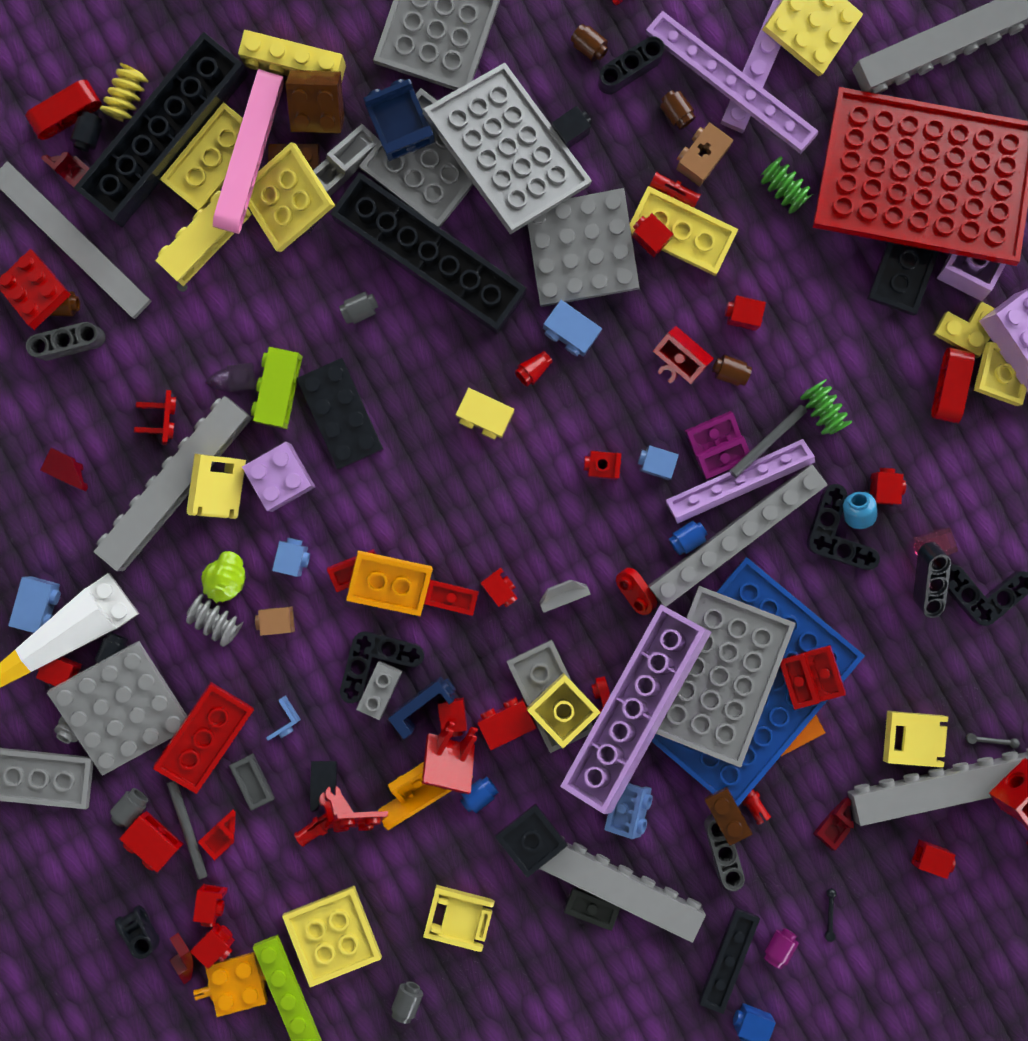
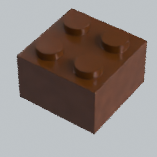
M290 70L286 81V93L291 132L341 133L344 123L341 71Z

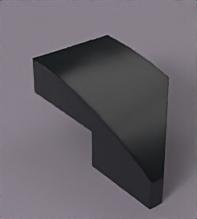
M311 761V812H316L319 809V796L325 793L328 787L335 794L334 788L337 787V761Z

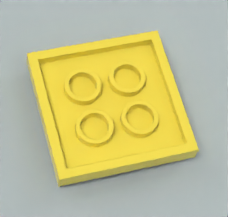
M781 0L762 30L819 77L825 72L863 13L848 0Z
M291 142L258 171L248 207L274 249L282 252L335 207V204L298 146Z
M355 886L286 912L282 916L309 987L336 978L382 958Z

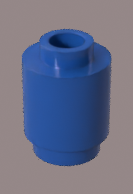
M692 520L672 533L673 536L668 540L680 556L683 553L688 554L705 543V536L708 533L700 522L696 524Z
M486 776L484 779L480 778L471 785L470 794L461 793L463 798L460 801L468 812L473 810L477 813L492 802L499 791Z

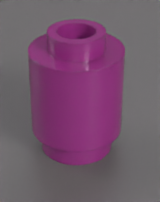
M783 928L782 931L776 929L765 949L766 955L764 959L778 969L788 965L799 945L798 941L795 940L797 936L786 928Z

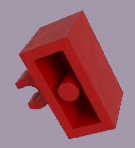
M677 326L669 331L653 350L657 356L666 362L659 368L658 373L661 374L665 370H669L672 373L671 378L668 380L669 383H672L678 375H681L692 384L714 359Z

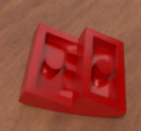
M831 645L782 659L780 666L794 710L846 695Z

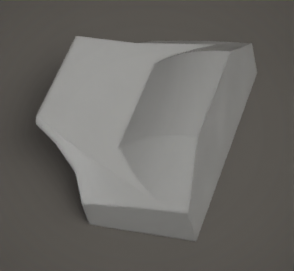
M568 580L547 588L539 603L544 613L591 594L586 584Z

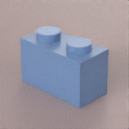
M562 300L559 301L543 324V329L546 330L544 334L555 342L559 339L566 344L565 349L574 356L580 354L584 357L602 331L600 326Z
M32 576L22 577L8 626L35 633L53 617L54 605H57L61 595L59 591L60 584Z

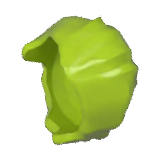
M231 551L222 552L218 560L210 563L202 572L203 593L209 599L214 600L216 604L231 600L243 590L246 576L241 557Z

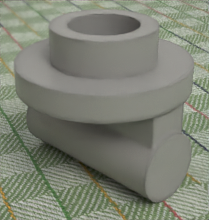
M61 716L58 725L54 729L57 734L56 737L67 744L77 742V737L63 716Z

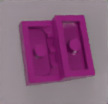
M731 411L685 430L705 479L732 469L750 452L745 438L740 433L735 416Z

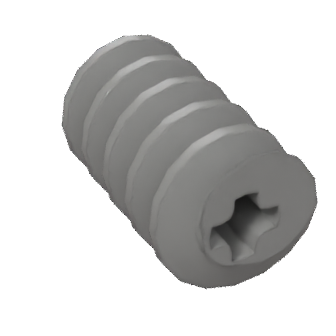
M200 594L188 609L186 622L187 624L195 622V629L197 630L204 627V635L207 636L212 633L213 641L221 638L220 645L225 647L236 637L243 622L236 626V616L227 620L229 611L226 610L221 615L218 614L220 606L217 605L211 609L212 600L209 599L203 604V594Z

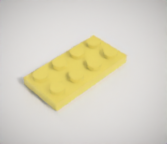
M223 102L160 178L165 185L197 211L205 209L210 203L211 197L223 186L243 118Z
M648 186L630 222L631 235L633 236L635 231L633 228L635 223L642 216L647 218L653 213L674 234L662 251L716 276L738 229Z

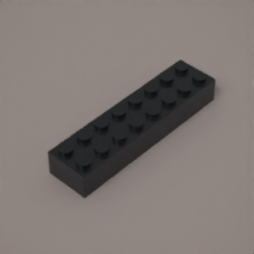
M203 32L76 184L74 189L119 226L123 227L160 183V178L211 116L223 102L226 103L247 78L249 74L243 63Z
M360 172L330 213L333 220L497 335L526 295V287Z

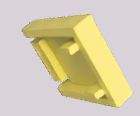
M195 454L187 514L236 519L239 513L244 478L242 466L246 464V460ZM212 461L225 463L224 472L227 473L210 471Z
M887 711L883 761L891 764L944 767V762L937 760V757H945L947 726H941L940 722H948V716ZM896 726H904L902 751L894 749Z
M436 885L423 937L482 952L483 944L474 940L485 942L492 910L483 906L494 907L495 901L479 895ZM437 902L447 905L442 925L432 923Z

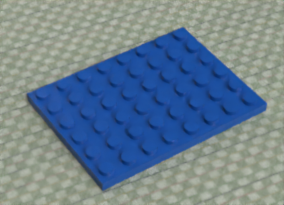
M747 557L743 559L716 591L719 594L796 623L783 658L831 645L842 681L844 682L865 657L863 653ZM779 666L741 768L658 734H655L652 742L712 794L728 787L736 804L739 806L828 700L794 710L781 666Z

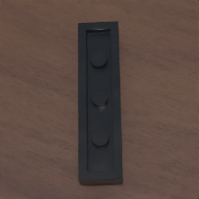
M737 907L734 908L698 1000L700 1005L724 1014L759 924V916Z

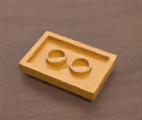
M358 551L346 601L421 616L433 570L432 566Z

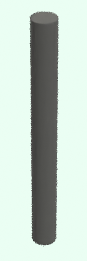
M803 405L798 406L729 471L730 474L737 478L805 415L807 409Z
M170 781L167 783L197 878H205L208 875L179 785L175 781Z

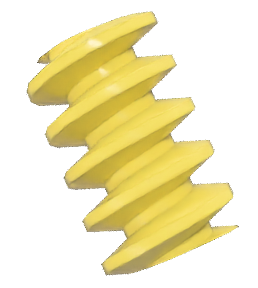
M120 63L123 69H116V75L119 78H113L111 81L116 88L109 87L107 90L112 97L106 96L103 99L108 106H100L99 109L113 119L124 122V119L132 118L127 112L128 109L135 111L137 109L131 103L132 100H141L135 94L136 91H145L139 83H148L149 80L138 70Z

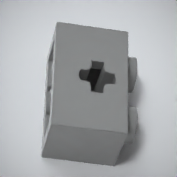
M380 660L374 669L356 710L380 720L403 670Z

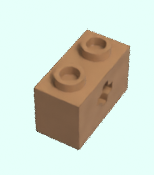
M710 122L705 129L700 127L692 137L694 141L689 149L685 146L677 157V160L680 162L676 170L699 187L733 142L732 138ZM703 150L707 153L702 157L699 155Z

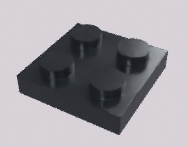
M536 803L495 835V838L527 878L568 846L567 842Z

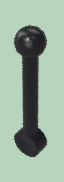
M833 888L827 890V896L829 897L828 931L825 932L824 936L829 942L834 941L836 938L833 932L834 898L837 893Z

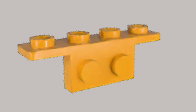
M424 762L388 784L391 793L396 799L378 809V811H388V817L382 820L386 830H390L452 791L422 784Z

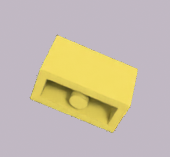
M468 387L456 417L460 419L459 424L470 429L476 426L483 430L481 434L495 440L496 437H503L514 414V408Z

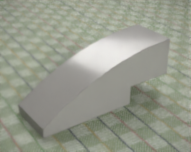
M363 124L358 126L328 152L326 159L313 170L329 196L333 195L355 173L379 141Z

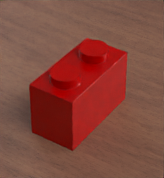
M517 697L511 698L503 703V708L497 711L491 708L480 714L481 718L478 719L477 724L490 751L536 729V724L531 714L527 711V705L523 698L520 700Z
M148 811L141 814L119 838L128 852L138 855L147 869L154 870L157 873L184 844Z

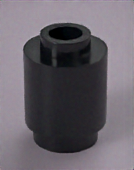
M82 111L81 116L77 117L70 138L75 148L84 152H89V149L95 150L103 127L100 117Z
M108 633L107 638H103L94 661L99 663L128 647L126 645L128 639L114 633Z

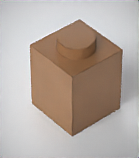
M293 606L258 610V615L255 616V626L257 630H260V636L294 632Z

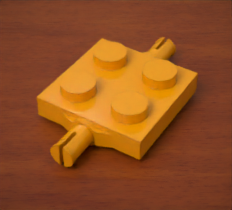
M255 952L225 959L223 962H215L209 969L205 967L208 986L194 989L193 992L196 995L194 997L195 1000L206 997L211 998L217 1017L265 1005L268 1002L265 990L266 979Z

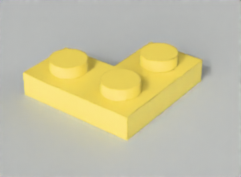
M982 301L979 302L968 322L947 311L944 313L933 335L960 350L972 352L975 354V358H979L983 353L985 343H988L990 340L989 335L979 320L995 308Z

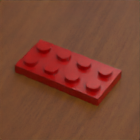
M210 682L153 765V769L197 794L253 713L254 707Z

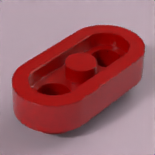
M625 568L616 576L618 588L637 613L648 615L656 608L657 599L635 569Z
M605 676L595 678V684L591 685L594 698L600 699L602 707L599 709L600 712L610 697Z

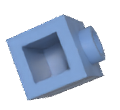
M648 446L646 451H641L637 464L641 465V472L670 480L679 454Z
M287 538V542L279 541L272 571L296 577L301 576L303 567L307 568L310 559V553H307L308 547L302 546L301 540Z

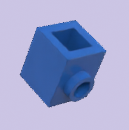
M742 1003L741 1009L735 1012L733 1018L734 1028L739 1039L742 1041H769L776 1024L770 1013Z

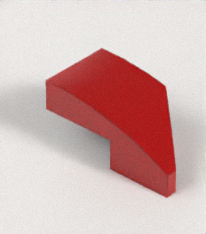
M234 809L198 841L214 861L234 843L236 811Z

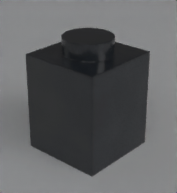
M576 105L553 121L552 127L569 149L590 134V124L592 122L588 114L584 110L581 112Z

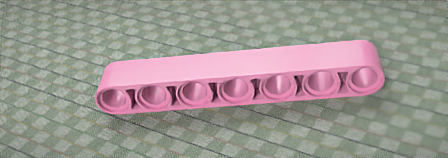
M261 69L257 71L213 217V227L237 234L241 231L283 90L284 76Z

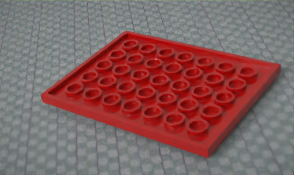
M839 87L812 228L1017 266L1021 257L1028 209V121Z

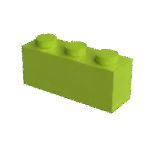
M269 347L268 353L265 352L263 354L262 367H264L263 376L258 378L256 391L259 392L257 402L254 401L251 409V416L254 417V422L283 429L288 428L297 386L296 378L299 377L303 358L301 354Z

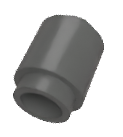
M364 291L345 300L344 304L340 305L339 308L347 324L352 322L356 324L375 315V309L378 308V304L373 294L368 295Z
M136 788L126 791L110 810L111 820L119 827H130L146 808L148 798Z
M410 981L400 984L391 1007L394 1020L408 1024L411 1022V1019L415 1018L423 997V992L418 984Z

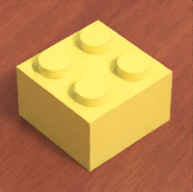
M565 673L558 677L527 707V711L562 748L571 742L601 713Z

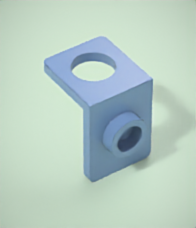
M286 695L278 701L291 722L267 736L266 739L268 741L277 735L280 738L294 731L292 726L301 720Z

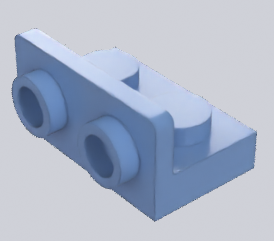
M628 783L613 812L607 816L605 831L630 839L641 837V834H644L647 827L645 816L652 804L653 796L650 795L652 788Z

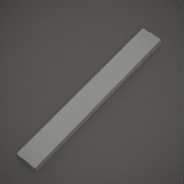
M8 161L0 168V190L133 319L152 302Z

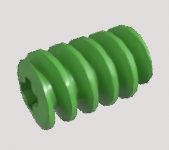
M780 156L761 174L764 175L761 184L764 185L771 182L768 191L772 192L777 189L774 198L784 197L781 205L784 207L791 204L788 213L792 214L812 195H807L810 189L809 185L802 189L800 188L803 182L802 178L796 181L793 180L797 173L796 171L789 174L786 173L790 166L789 164L780 166L783 159Z
M825 379L806 390L800 399L810 400L805 406L806 409L815 408L810 416H820L816 426L825 425L826 427L821 431V434L830 433L831 435L851 424L852 420L843 421L848 413H838L843 405L842 403L833 404L837 395L828 396L832 387L822 386L827 380Z

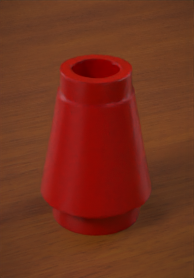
M542 351L540 354L520 363L515 370V374L525 386L534 385L552 363V359L545 351Z

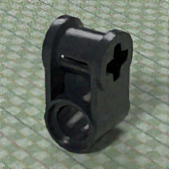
M138 905L134 907V911L115 919L116 929L123 937L133 957L137 959L147 958L158 948L160 943L159 936L142 906ZM141 939H144L148 942L149 949H145L141 946Z

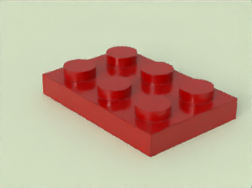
M32 249L21 256L0 277V291L26 324L34 330L71 296L69 291Z

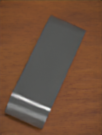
M82 322L32 335L27 339L26 350L31 356L41 360H52L101 347L105 342V333L100 327L92 323ZM90 330H94L93 339L87 341V333ZM66 336H69V344L66 347H63V339ZM44 342L45 349L43 352L39 353L38 346L40 345V343Z
M711 814L704 821V829L718 877L727 890L737 891L744 885L745 878L735 844L729 846L722 831L718 833L711 832L712 825L716 823L715 818ZM729 847L730 852L727 856H718L721 848ZM729 872H737V876L733 881L725 880Z

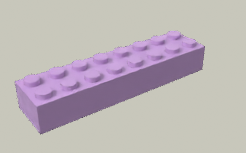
M660 604L560 787L603 814L613 812L711 634L709 630Z

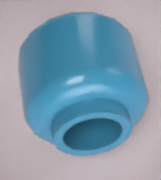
M855 492L848 495L843 503L845 522L855 529H865L872 526L878 516L875 498L866 492Z

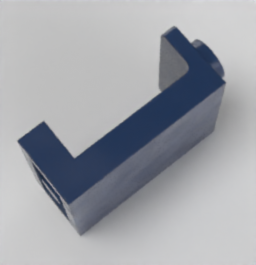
M404 79L396 80L390 87L383 90H372L363 98L388 161L435 143L434 134L422 114V108L410 79L405 81Z
M440 676L396 709L388 719L401 737L405 739L412 734L416 727L409 716L439 693L450 705L456 697L454 694L456 688L448 678L443 680Z

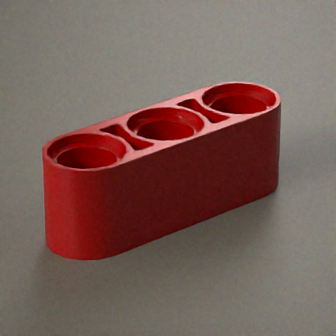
M79 80L27 111L25 116L38 139L46 140L75 124L77 117L81 116L82 111L94 113L100 108L102 103L88 80Z
M949 347L946 349L932 405V418L957 424L961 421L975 362L974 353Z

